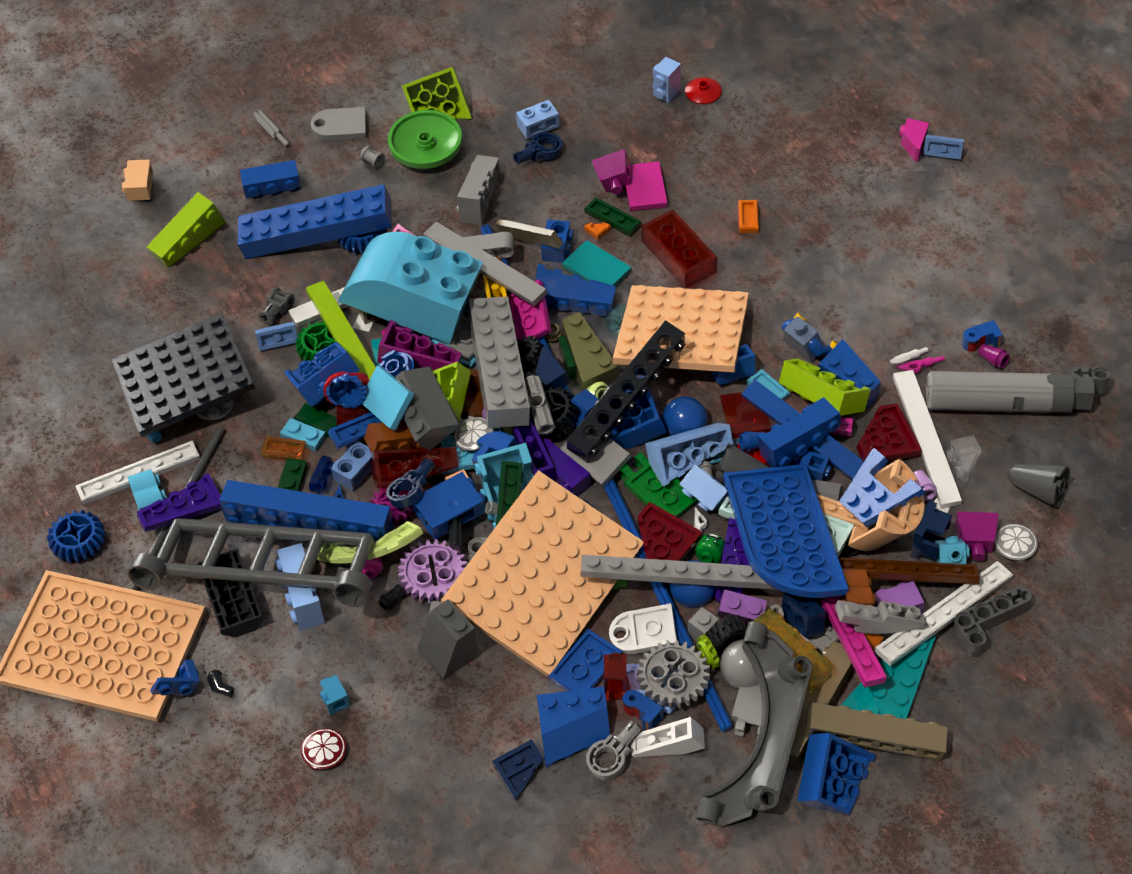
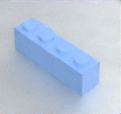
M714 423L648 442L645 445L649 464L662 486H665L674 478L684 475L695 464L700 465L709 457L712 458L724 451L728 443L733 445L729 424Z

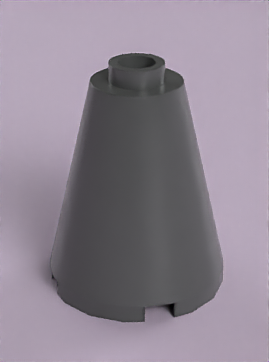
M728 443L724 450L726 454L722 456L717 470L716 480L725 485L723 473L770 467Z
M1016 463L1010 467L1008 478H1010V482L1013 485L1052 506L1058 507L1065 498L1062 495L1063 490L1069 487L1070 469L1065 465Z

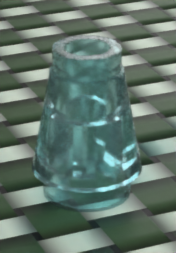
M622 303L617 304L606 316L605 325L609 330L618 331L621 329L626 305Z

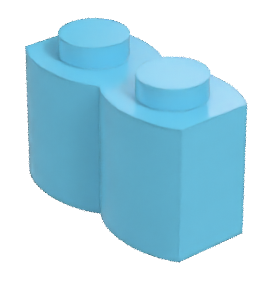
M152 469L127 477L139 510L159 499H166L164 490L159 491L158 486H161L158 474H153Z

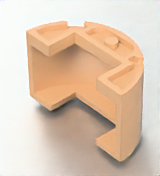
M900 459L882 468L873 476L893 494L910 479L914 482L917 480L912 470ZM915 496L906 502L907 505H899L890 510V513L885 510L879 513L878 520L874 523L873 528L866 533L856 526L853 527L848 545L861 551H873L911 532L922 520L924 496Z

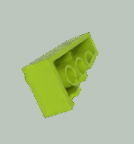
M197 192L149 243L147 248L156 259L170 267L225 224L226 221L215 204Z
M798 358L784 360L778 382L785 386L788 391L798 393L805 400L816 402L824 397L840 412L841 417L842 415L864 412L871 390L865 386L861 389L855 387V382L851 380L836 379L837 375L832 372H820L819 367Z

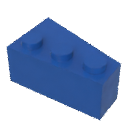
M843 339L819 363L820 372H832L837 375L836 379L851 380L855 382V387L860 389L864 386L870 388L866 409L879 396L881 381Z

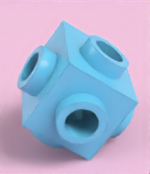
M958 536L945 537L946 540L935 541L936 544H939L936 558L937 563L966 564V558L969 557V547Z

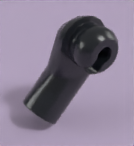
M219 670L210 671L207 680L211 691L232 697L234 687L223 684L222 672Z

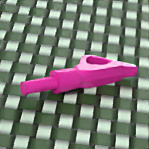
M928 357L922 360L911 361L903 365H897V369L903 371L913 370L914 374H918L923 367L933 366V363L945 361V357Z

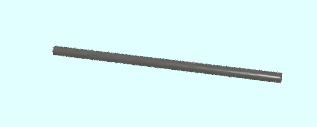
M217 427L184 488L190 482L198 481L225 431L222 427ZM171 524L162 527L148 554L157 556ZM132 583L129 589L138 591L139 586Z

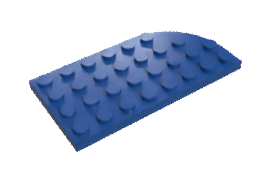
M806 464L723 473V481L728 491V498L747 560L762 580L778 590L801 597L823 598L842 596L848 593V586Z

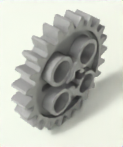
M667 640L664 647L659 642L657 650L650 647V654L644 652V659L639 660L640 667H637L638 683H640V690H645V696L647 697L652 695V701L660 700L661 707L665 702L668 703L670 709L673 703H676L678 708H681V702L690 706V699L697 702L698 695L703 696L704 689H708L710 666L707 665V658H702V651L695 653V646L688 649L687 642L679 646L678 640L675 641L674 645H671L669 640ZM691 670V671H693V672H692V673H686L685 671ZM661 675L662 677L656 678L654 676ZM678 686V687H680V688H679V689H673L672 687Z

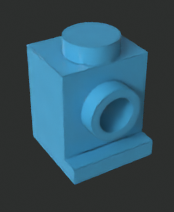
M337 675L327 677L320 682L322 691L319 694L323 703L326 704L330 716L350 706L348 695Z

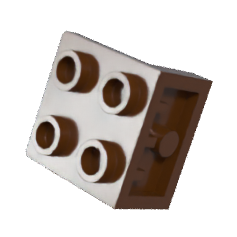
M469 369L471 373L461 415L482 417L484 405L478 370Z

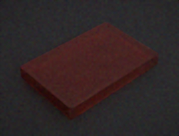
M742 392L720 395V403L726 424L730 425L732 439L739 438V435L745 431H763L764 433L771 431L768 416L741 396Z

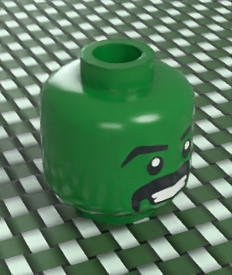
M705 534L701 537L696 547L697 558L704 563H719L723 556L725 541L717 534Z

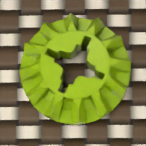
M706 635L697 637V649L702 651V658H707V665L712 669L719 666V657L711 640Z

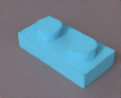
M290 418L281 430L280 436L283 439L316 452L326 438V433Z

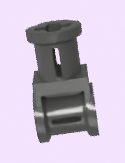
M275 287L266 300L267 307L258 313L259 318L267 325L273 324L278 314L283 316L287 310L291 309L295 301L294 294L284 293L280 288Z

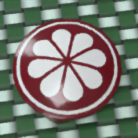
M323 728L315 730L302 743V758L312 770L329 769L340 765L344 761L346 742L343 736L333 729Z

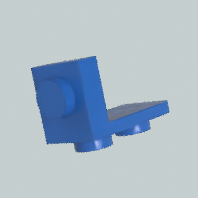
M184 660L179 668L178 678H157L150 689L151 694H192L200 682L199 673L195 668L194 661Z

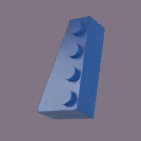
M823 397L805 407L800 415L793 414L789 416L786 423L781 426L777 423L771 426L772 431L766 434L762 431L757 434L761 457L772 468L788 466L797 456H802L809 447L818 444L824 436L839 428L841 424L840 412Z

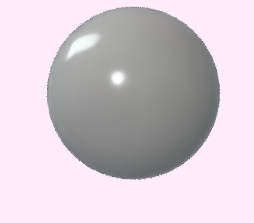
M744 639L737 640L728 645L720 659L722 676L731 686L738 689L739 687L758 685L756 674L742 649Z

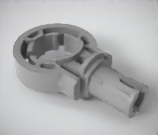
M629 721L619 735L613 736L610 734L605 740L595 742L589 748L586 755V762L591 774L601 780H611L618 777L623 772L626 766V757L631 752L628 744L641 729L632 721ZM600 753H612L616 756V762L611 766V772H609L608 768H601L596 764L595 759L598 758ZM592 756H594V758H593V763H594V765H591Z

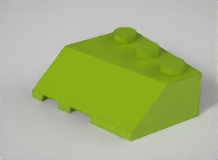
M454 66L401 85L411 112L435 110L443 112L454 119H472L467 99Z

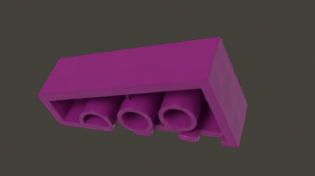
M390 320L379 344L377 363H382L383 360L381 358L386 353L396 350L397 352L409 354L414 361L415 369L431 367L434 371L455 362L461 363L462 353L440 342L435 344L430 341L429 337L425 335L420 337L412 333V329L408 327L401 328L397 326V322Z

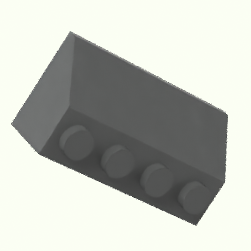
M431 367L405 370L395 377L414 394L403 417L416 443L430 451L461 426Z

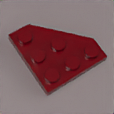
M898 403L878 407L856 447L863 462L873 448L880 452L887 460L920 456L922 452Z
M651 502L638 514L637 521L646 559L682 561L702 537V531Z

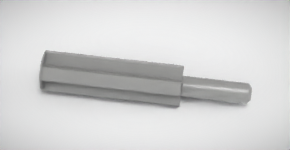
M261 109L256 110L253 113V117L274 139L278 138L285 147L289 146V142L282 136L281 130Z

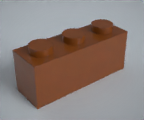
M405 420L400 421L396 430L390 429L383 422L368 424L364 440L373 456L426 449L415 442Z

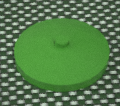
M420 110L406 114L392 125L388 134V145L392 156L401 164L411 168L428 169L441 166L457 155L462 145V133L459 124L451 116L435 110Z

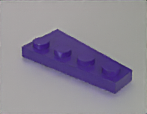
M209 473L202 476L201 480L190 482L181 491L177 492L176 490L170 493L168 498L164 500L159 499L137 511V518L144 532L170 525L177 518L190 519L222 509L219 501L221 495Z
M729 517L721 564L750 566L736 521ZM717 586L715 601L720 603L724 589L742 594L744 588Z

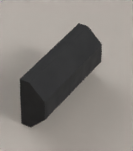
M238 548L220 554L216 563V567L245 569ZM204 560L197 562V565H202ZM202 578L222 635L239 637L253 632L264 621L250 582Z

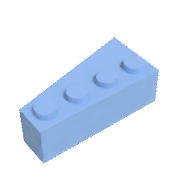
M302 543L278 549L279 558L275 559L278 572L298 573L305 555ZM282 585L283 589L288 588L289 593H285L288 606H293L294 610L290 611L293 624L298 623L300 631L325 624L315 588Z

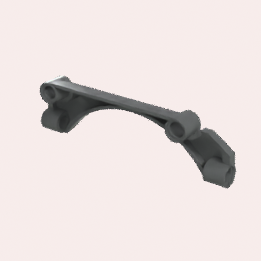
M748 622L742 644V649L756 674L762 700L761 726L755 747L744 766L736 775L720 787L702 794L696 814L697 820L720 827L751 816L753 809L765 811L777 805L813 665L808 657L798 656L793 658L794 652L775 632L767 630L768 627L762 623ZM796 663L802 667V673L797 671ZM762 794L768 797L767 805L762 802Z

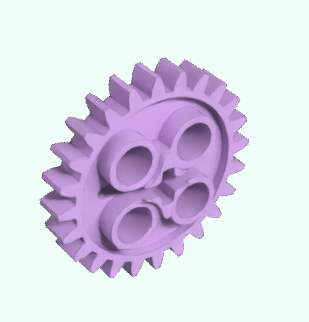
M435 539L434 544H430V541L426 540V545L424 546L418 542L419 548L416 549L411 546V553L405 552V559H400L401 565L398 566L399 581L401 586L405 588L406 594L411 593L413 599L419 596L420 602L425 598H428L429 603H431L433 598L440 602V597L446 594L467 566L465 555L461 554L460 548L447 547L445 540L442 544H438L437 539ZM429 556L433 557L437 586L433 585Z

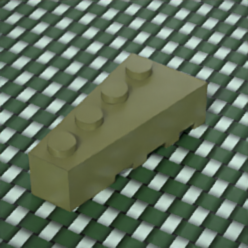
M578 312L562 319L563 336L567 338L576 364V374L581 386V392L596 382H604L608 386L613 384L618 378V365L613 364V358L581 313Z

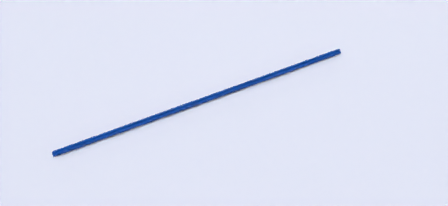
M488 224L480 228L482 235L493 233ZM506 258L498 259L509 266ZM544 336L539 338L538 340L543 347L546 346L552 354ZM568 385L563 388V390L567 389L571 393ZM578 421L573 422L575 428H577L580 425ZM612 478L604 486V489L623 528L641 539V535ZM642 546L636 555L638 558L646 559ZM649 581L660 605L672 604L676 636L680 646L687 642L688 649L694 646L664 583ZM710 679L708 681V689H704V696L720 730L726 732L732 729V723Z

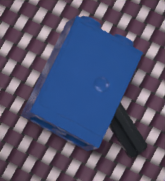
M461 472L423 492L422 497L412 507L414 513L434 540L449 533L450 548L458 549L462 546V525L485 513L484 504L486 499L481 492L476 491L470 477L467 478Z

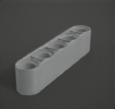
M510 232L463 237L497 259L508 258L514 254V235Z

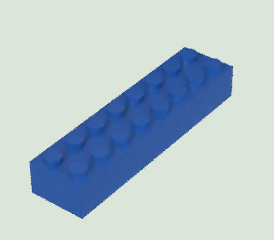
M385 184L240 215L238 216V246L245 259L392 228L391 198Z
M232 480L226 481L219 500L226 522L370 533L374 541L379 540L385 534L394 530L390 506Z

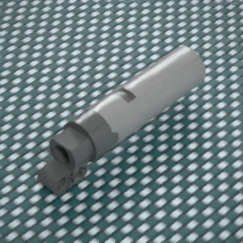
M1074 367L1071 370V374L930 371L927 375L926 404L929 410L1071 413L1072 409L1092 410L1094 394L1100 395L1107 392L1111 373L1104 367Z

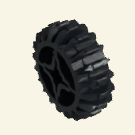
M551 386L549 390L544 388L547 401L551 406L550 411L556 428L547 435L539 434L544 439L548 436L553 439L555 435L561 438V433H568L569 427L574 428L573 422L578 421L577 415L580 414L578 407L571 402L574 395L569 390H563L560 386L555 389V387ZM530 408L529 421H533L535 425L534 418Z

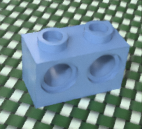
M359 441L355 442L333 464L331 470L334 481L354 491L379 464L378 457L372 455L368 446Z

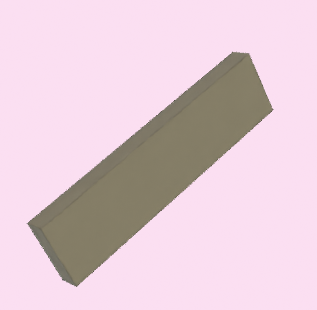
M498 219L495 223L500 232H510L514 235V239L560 248L563 244L555 230Z

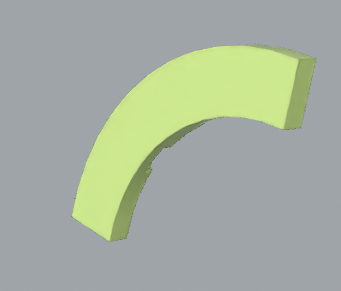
M407 521L397 529L385 534L382 538L373 542L367 560L386 555L409 544L423 534L421 527ZM323 543L317 560L328 563H352L358 545L345 546L343 544Z

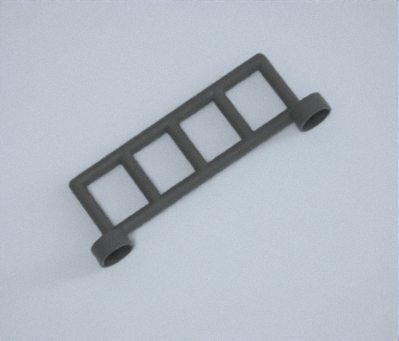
M177 518L173 520L157 556L148 553L137 554L128 569L127 575L132 583L144 589L158 588L164 575L333 589V594L339 602L350 607H360L366 604L372 589L371 580L362 571L374 538L370 533ZM182 531L215 534L202 565L168 563ZM229 535L262 538L250 569L216 567V563ZM276 539L310 541L298 573L263 570ZM323 543L358 545L350 569L341 572L338 577L311 574Z

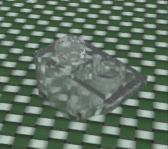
M974 435L950 441L949 449L946 452L949 462H952L955 467L957 478H961L964 485L969 484L980 461L982 450Z

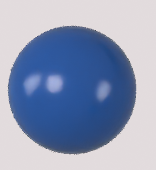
M688 396L678 397L670 401L662 414V419L669 436L704 427L708 424V414L703 404L697 399Z
M689 560L688 562H702V561ZM669 583L670 592L674 600L688 608H699L709 604L714 599L717 591V586Z

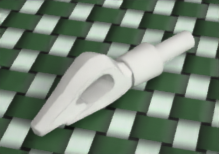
M927 347L920 350L914 349L894 357V359L890 360V363L903 365L912 359L919 358L921 354L929 350Z
M694 508V527L702 531L707 527L708 522L698 509Z

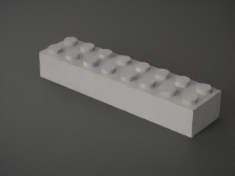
M508 297L469 299L468 319L487 428L529 425L530 406Z

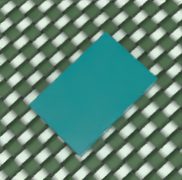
M588 240L562 262V268L572 274L581 276L585 281L593 279L613 286H617L632 271L631 266Z

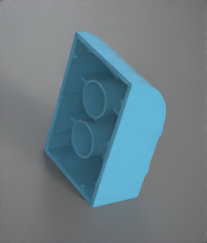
M405 232L384 233L375 237L367 245L338 302L388 321L393 320L398 325L408 327L416 332L450 344L466 311L468 300L472 298L483 261L472 258L465 251H454L438 245L432 239L425 236H415Z

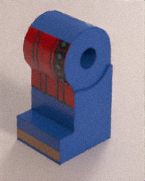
M994 320L976 325L963 332L962 347L969 352L976 351L983 344H992L993 347H999L1002 343L1003 334Z
M628 690L623 694L624 712L642 721V728L645 731L655 728L664 718L663 707L639 691Z

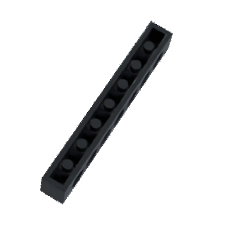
M665 320L567 439V449L585 462L591 457L594 458L600 450V445L603 442H608L611 438L613 429L621 426L625 420L624 416L626 413L634 410L637 405L636 401L640 396L644 397L650 388L649 385L659 379L662 374L661 370L672 363L674 354L682 351L686 344L685 333ZM667 345L669 348L663 349L660 346ZM655 360L657 363L651 364L648 361ZM643 375L645 378L639 379L636 376ZM631 390L633 392L630 394H626L623 391ZM612 405H619L620 408H619V409H613L611 406H612ZM600 420H607L608 423H607V424H600L599 421H600ZM594 435L596 438L590 440L586 436Z

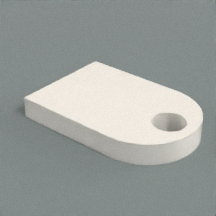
M672 604L627 611L618 615L612 621L609 628V637L612 644L622 650L624 654L648 652L650 647L657 650L658 643L660 642L664 647L667 640H669L671 645H674L677 636ZM618 631H626V635L623 638L615 637Z

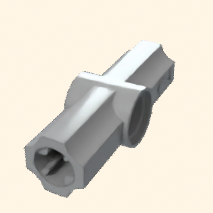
M530 375L525 379L529 406L538 433L547 435L556 428L550 411L551 406L547 401L540 376Z

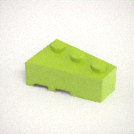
M455 362L433 372L460 422L471 371L459 362Z

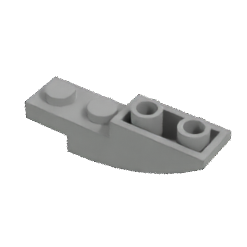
M838 600L834 606L840 622L853 624L855 631L861 633H897L924 627L926 624L920 608L915 606L881 601L877 607L841 600Z

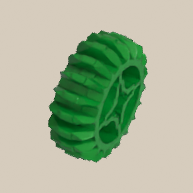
M316 321L314 325L308 323V328L302 327V332L298 333L295 344L296 352L301 361H312L316 353L336 342L333 340L334 338L324 321L322 323Z

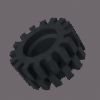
M529 335L528 338L523 336V340L517 339L524 374H527L528 370L531 373L533 368H537L543 348L536 337Z
M731 615L729 618L725 617L723 621H717L718 624L711 626L712 629H709L708 634H706L719 655H722L723 651L731 643L744 639L747 627L737 615L735 617Z

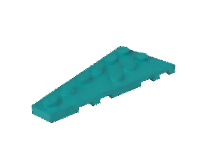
M937 633L891 666L881 659L879 663L886 675V682L865 688L862 682H860L840 706H848L852 710L858 711L870 710L874 714L880 715L892 714L896 718L906 719Z

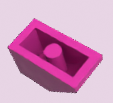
M907 118L905 125H901L899 136H902L901 145L912 159L918 162L925 144L926 135H928L929 123Z

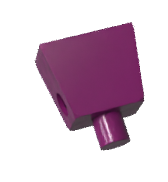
M625 149L592 160V164L605 191L620 194L623 191L622 187L631 183V160Z
M957 512L955 520L957 536L965 542V545H968L969 552H972V559L974 561L984 560L985 553L993 551L998 513Z

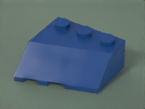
M335 342L316 353L312 361L304 360L299 363L298 369L293 372L289 369L284 374L312 407L324 400V397H320L317 393L318 385L325 382L329 376L343 371L357 373L360 369L347 351L338 342Z
M639 375L637 376V378L642 379L645 378V376ZM650 385L647 394L644 397L640 396L636 401L637 405L634 410L626 413L624 416L625 420L621 426L615 427L612 431L613 434L610 439L622 448L630 449L667 433ZM624 390L623 392L626 394H630L633 391ZM612 405V406H611L613 409H619V408H620L619 405Z
M604 686L537 695L546 768L553 765V762L562 758L565 760L571 757L573 753L582 749H589L595 742L605 740L610 735Z
M831 733L810 734L797 801L814 809L849 815L860 792L858 787L862 779H866L868 775L867 767L870 762L874 761L876 754Z

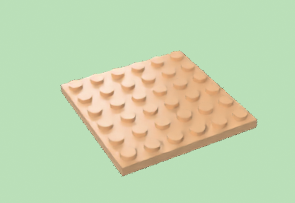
M632 285L613 355V364L629 365L666 320L685 333L686 344L681 352L674 354L672 363L664 368L735 372L749 293ZM667 345L660 346L663 349L669 348ZM655 360L648 361L651 364L657 363Z

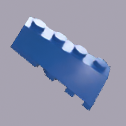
M538 263L536 281L538 279L542 281L543 287L547 290L545 295L547 308L612 317L616 302V286L593 279L585 281L576 274H573V277L562 274V270L554 268V271L544 268L545 265Z

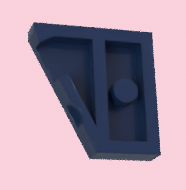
M531 739L492 761L494 768L514 800L519 797L543 762V756Z

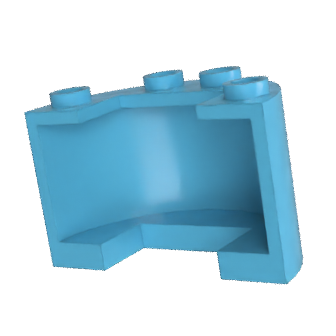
M526 443L477 456V463L474 464L477 476H480L483 489H480V492L484 495L486 502L493 501L498 503L502 460L523 463L522 487H526L534 477L531 470L532 461ZM487 514L488 520H493L492 525L493 529H495L496 515Z

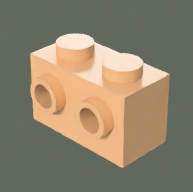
M128 160L127 168H124L125 182H122V192L126 193L128 201L150 200L153 169L150 160Z

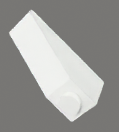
M691 717L639 732L631 741L633 757L680 755L705 748L703 727Z

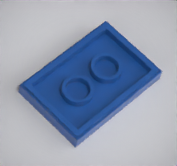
M587 629L564 655L553 672L547 675L548 679L565 691L595 688L621 659L623 651Z

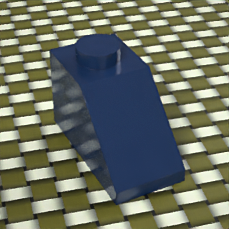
M543 347L535 371L536 375L540 376L543 388L547 390L551 386L555 387V389L559 386L564 388L570 384L566 372L547 347Z

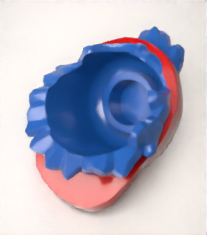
M337 372L318 385L317 393L320 397H325L332 404L341 405L343 408L355 409L364 403L363 400H366V386L369 378L364 373Z

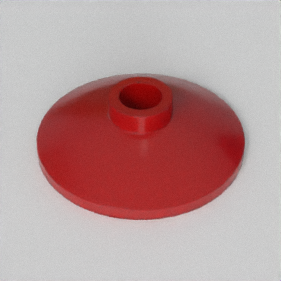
M707 77L693 79L685 88L687 98L693 103L701 105L717 101L722 92L720 84L714 79Z

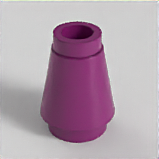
M983 344L978 350V355L995 368H1004L1009 362L1010 355L1004 349Z

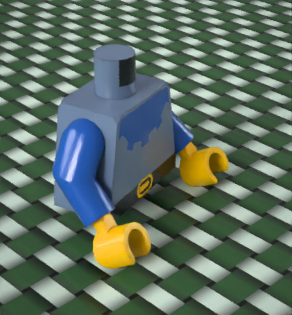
M798 312L794 318L785 321L781 326V329L784 331V342L812 363L818 356L827 355L837 345V342L832 340L830 345H823L819 333L807 324V318L801 317V313Z

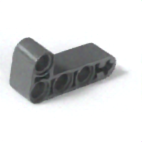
M1018 586L959 612L955 616L952 632L965 653L971 657L982 655L987 640L984 631L1026 613L1032 597L1030 590L1024 586Z

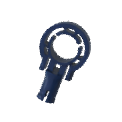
M538 133L532 137L531 142L525 144L524 150L513 153V160L516 164H520L530 159L532 161L555 159L562 152V140L553 133ZM544 141H546V143L551 144L553 148H545L540 144H543Z
M425 458L418 468L410 470L403 477L396 479L389 485L386 495L393 507H409L422 497L423 487L427 484L426 477L435 468V464L430 459ZM411 490L410 492H408V496H406V494L402 496L398 495L401 491Z

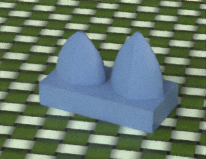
M926 135L923 155L961 160L964 139Z
M294 321L255 330L260 351L293 344L297 339Z

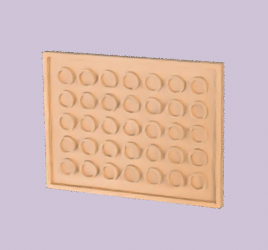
M538 470L443 596L440 603L449 599L474 627L547 676L553 672L619 580L580 577L582 555L634 558L643 546V541Z
M46 570L0 663V685L158 722L170 694H151L150 689L157 678L178 677L179 668L191 648L207 611L206 607Z

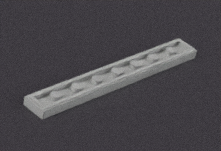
M437 221L423 233L425 237L432 239L438 245L454 251H465L472 258L483 261L480 273L533 306L547 294L546 288Z

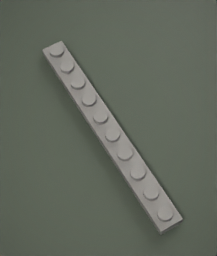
M582 555L580 577L778 590L762 580L749 565Z

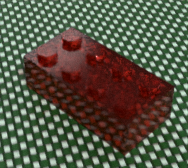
M673 209L641 225V241L684 289L717 273L718 257Z

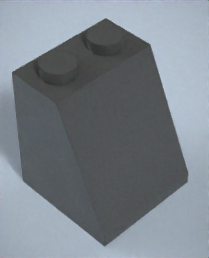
M447 599L430 611L417 650L445 680L479 655L475 627Z

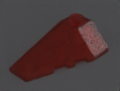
M456 447L432 448L430 451L426 448L373 450L371 461L373 482L377 488H388L393 481L403 477L410 470L418 468L425 458L430 459L435 464V468L427 477L458 467Z

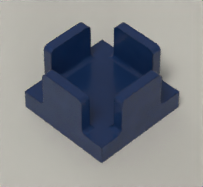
M930 500L924 510L922 520L914 533L910 557L917 560L920 555L932 559L937 558L939 544H936L935 541L945 540V538L930 532L942 536L945 529L948 530L951 525L952 515L937 510V503Z

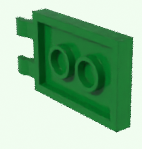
M641 452L634 457L636 460L634 465L639 469L637 472L634 473L626 464L620 469L619 477L625 481L624 486L645 506L651 502L679 518L698 502V499L694 496L691 499L682 492L681 481L677 478L671 480L669 484L662 486L650 466L649 460Z

